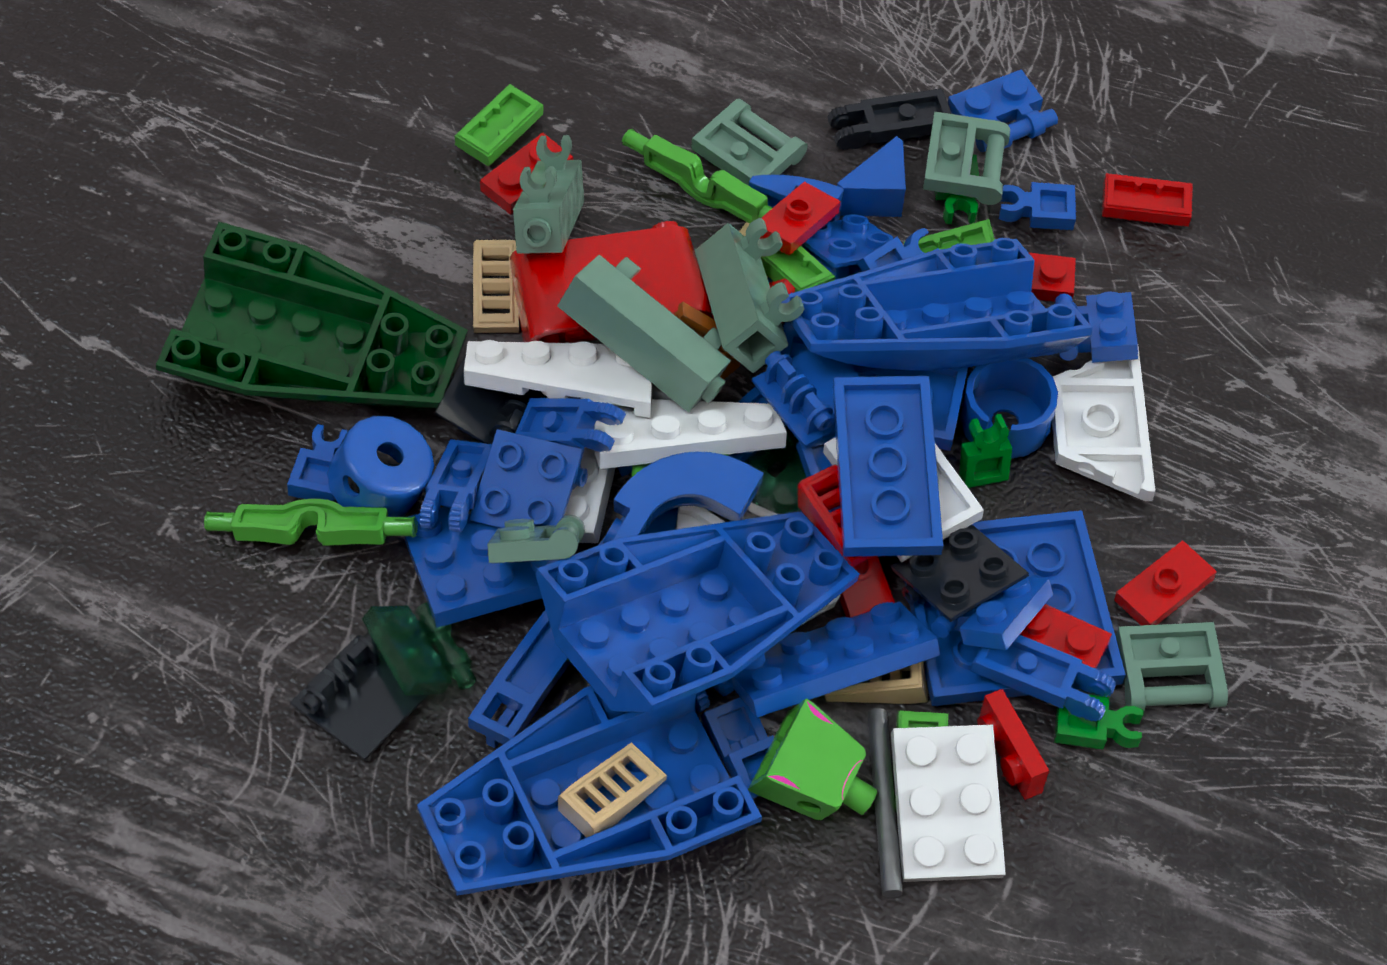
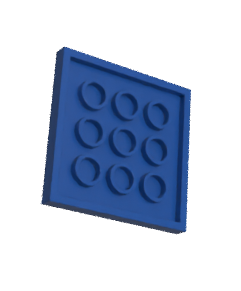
M1082 510L973 523V526L1029 573V576L1049 579L1053 596L1048 600L1047 605L1112 633L1108 647L1097 669L1114 678L1115 685L1123 684L1126 674ZM929 602L909 604L911 613L938 640L940 656L924 661L926 682L932 706L982 701L985 695L1003 689L1007 698L1028 695L971 672L972 663L979 647L964 645L959 631H951L945 638L938 637L931 629L932 623L937 618V610ZM1074 681L1072 688L1076 690L1081 689Z

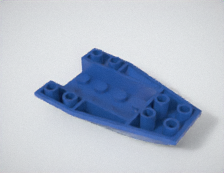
M998 238L993 242L975 245L956 244L951 248L933 250L788 294L789 297L781 302L788 303L797 295L801 298L804 311L797 319L789 322L810 352L844 363L880 369H955L1068 352L1092 335V326L1073 304H1054L1049 308H1045L1031 292L1035 260L1017 239Z
M802 511L617 538L574 554L570 558L561 559L539 567L536 571V579L555 643L610 710L622 712H652L733 678L857 582L860 575Z
M591 686L579 691L417 804V810L457 896L670 860L761 822L762 816L741 776L737 775L730 778L695 712L696 693L652 712L611 711ZM632 742L667 775V779L615 826L586 838L558 811V796L578 779ZM632 761L624 766L640 782L648 777ZM615 774L611 778L625 792L631 789L619 775ZM604 786L598 789L610 802L617 799ZM590 797L584 801L596 813L602 809Z

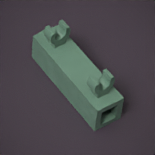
M563 135L561 140L562 151L557 153L548 149L546 136H540L536 152L541 161H537L532 173L530 167H524L521 173L520 186L523 191L513 209L517 254L562 253L584 204L582 161L567 160L572 150V140L569 135Z
M758 218L749 224L746 229V236H743L730 223H727L694 250L722 347L752 373L765 364L766 358L775 351L781 352L788 346L781 322L795 320L804 311L802 300L798 295L788 303H781L789 297L786 285L783 282L777 283L770 288L761 256L766 257L775 254L780 250L783 243L777 231L773 232L768 238L759 239L768 231L762 218Z
M598 255L575 275L557 307L688 413L702 399L709 404L725 385L726 381L720 376L731 361L718 351L722 347L718 330L713 327L702 338L631 280L639 273L641 268L629 258L625 257L614 267L601 255Z

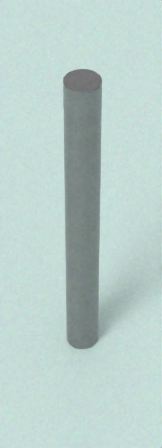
M874 708L867 712L873 787L877 789L874 802L882 896L896 898L902 895L888 719L885 709Z

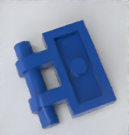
M1022 69L949 96L947 101L951 114L1004 123L1016 120L1017 122L1008 125L1011 131L1010 140L1004 149L1010 147L1012 141L1025 136L1034 138L1045 133L1046 128L1058 123L1057 114L1052 108L1039 112L1043 98ZM976 139L978 150L982 153L985 152L987 144L984 140Z
M1109 291L1098 295H1086L1087 306H1077L1068 294L1063 293L1055 298V304H1073L1092 326V335L1068 352L1059 353L1062 359L1070 361L1075 359L1078 353L1091 352L1092 363L1138 359V342L1131 292L1117 293Z
M1028 576L982 603L977 609L970 610L952 622L937 611V618L932 623L931 629L935 635L941 638L947 637L951 631H959L964 645L1007 650L1053 596L1050 581L1048 578Z

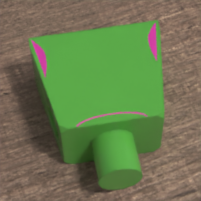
M807 698L787 712L748 788L749 791L816 820H823L836 812L842 803L863 815L877 795L876 788L856 776L866 756L864 747Z

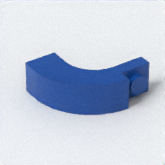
M684 452L659 459L637 472L627 481L614 498V511L626 518L624 521L618 518L615 519L604 538L603 544L617 538L645 534L650 525L660 515L682 506L702 507L713 511L729 521L742 520L762 485L764 473L736 458L712 452Z

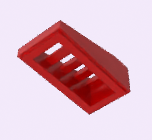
M834 464L799 482L798 507L843 556L842 528L840 529L839 527L841 526L840 508L829 512V510L840 505L838 465ZM874 556L844 557V559L850 566L854 567Z

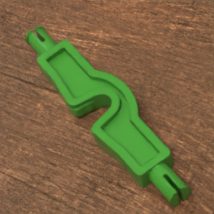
M629 129L623 136L622 145L643 155L646 166L678 183L691 197L704 205L716 209H724L749 224L761 218L772 209V207L768 206L766 195L746 185L725 170L716 171L709 180L704 174L699 156L668 142L658 135L648 139L635 132V130Z
M302 499L285 505L240 504L235 513L207 511L204 518V527L207 532H233L234 538L237 541H261L286 545L294 544L304 529L310 525H317V539L324 546L348 544L381 545L385 542L386 536L416 537L418 531V521L415 516L389 517L387 508L342 507L336 502L325 499Z

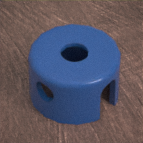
M1029 358L976 366L967 379L964 401L961 408L960 423L964 435L970 442L974 441L969 431V424L972 419L978 418L982 429L985 430L993 426L992 418L995 414L1008 412L1014 415L1018 421V425L1012 424L1008 435V440L1012 446L1011 459L1025 457L1036 451L1049 436L1051 422L1057 407L1058 390L1054 378L1041 364Z
M372 416L358 421L346 433L331 459L327 472L330 491L342 507L387 508L389 517H405L414 507L431 479L434 469L432 450L423 435L407 422L389 416ZM377 451L390 455L400 465H385L378 458ZM348 476L357 484L360 493L351 490Z

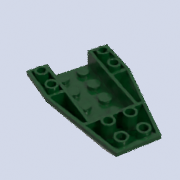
M218 222L203 256L204 280L182 330L171 329L156 363V370L250 396L392 408H438L458 362L467 337V329L306 245Z

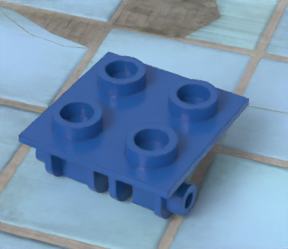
M850 214L844 216L842 220L828 222L802 245L822 259L821 264L835 275V280L862 272L857 262L891 241L893 236L871 224L868 218Z
M809 349L793 358L788 354L782 355L780 351L771 353L765 360V364L768 366L766 371L752 378V382L795 437L806 448L835 433L834 377L860 376L849 363L810 352Z
M497 429L477 492L475 506L469 520L498 528H505L504 522L514 519H533L534 526L557 525L559 520L565 516L572 490L577 486L583 487L587 482L588 470L582 468L580 464L584 450Z

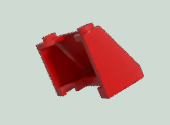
M674 221L658 223L651 229L569 239L562 253L517 254L515 250L510 256V267L523 342L577 343L598 340L557 307L575 275L598 255H601L614 267L625 257L629 258L641 268L639 273L631 280L672 314H675L678 311V305L684 302L712 318L710 302L688 229L678 226V223Z

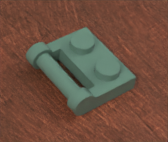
M740 98L733 101L692 138L693 151L748 186L752 176L780 175L791 164L796 165L802 160L808 148V144L798 137L790 138L753 113L751 106ZM742 125L743 127H745L746 129H748L749 131H751L752 133L766 141L768 144L776 148L778 151H775L774 149H772L771 147H769L768 145H766L765 143L751 135L749 132H747L740 126Z
M934 112L923 190L976 197L979 202L986 205L999 203L1003 195V184L1000 182L1004 147L1008 145L1010 140V127L1001 121ZM975 139L984 140L987 144L983 177L970 175Z
M575 515L564 516L557 525L534 526L533 519L505 521V528L497 529L487 543L489 563L570 558L575 554L579 542L585 534L584 522Z
M1214 622L1118 627L1116 640L1126 674L1124 678L1126 706L1139 707L1143 712L1146 706L1208 703L1209 708L1227 706L1228 689ZM1204 674L1206 684L1144 687L1143 677Z

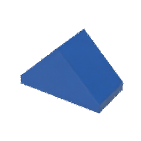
M896 136L837 183V186L844 188L841 216L850 214L879 217L902 216L906 183L903 141Z

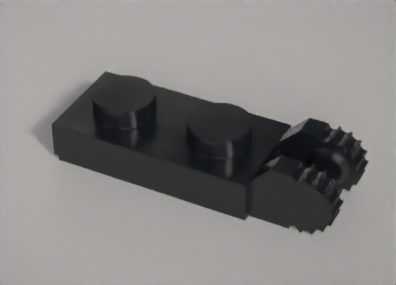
M940 88L861 100L860 103L835 107V109H831V112H828L829 115L827 117L832 129H840L834 136L836 147L848 150L850 148H861L868 142L873 144L891 141L896 136L900 139L931 135L934 112L951 114L944 91Z

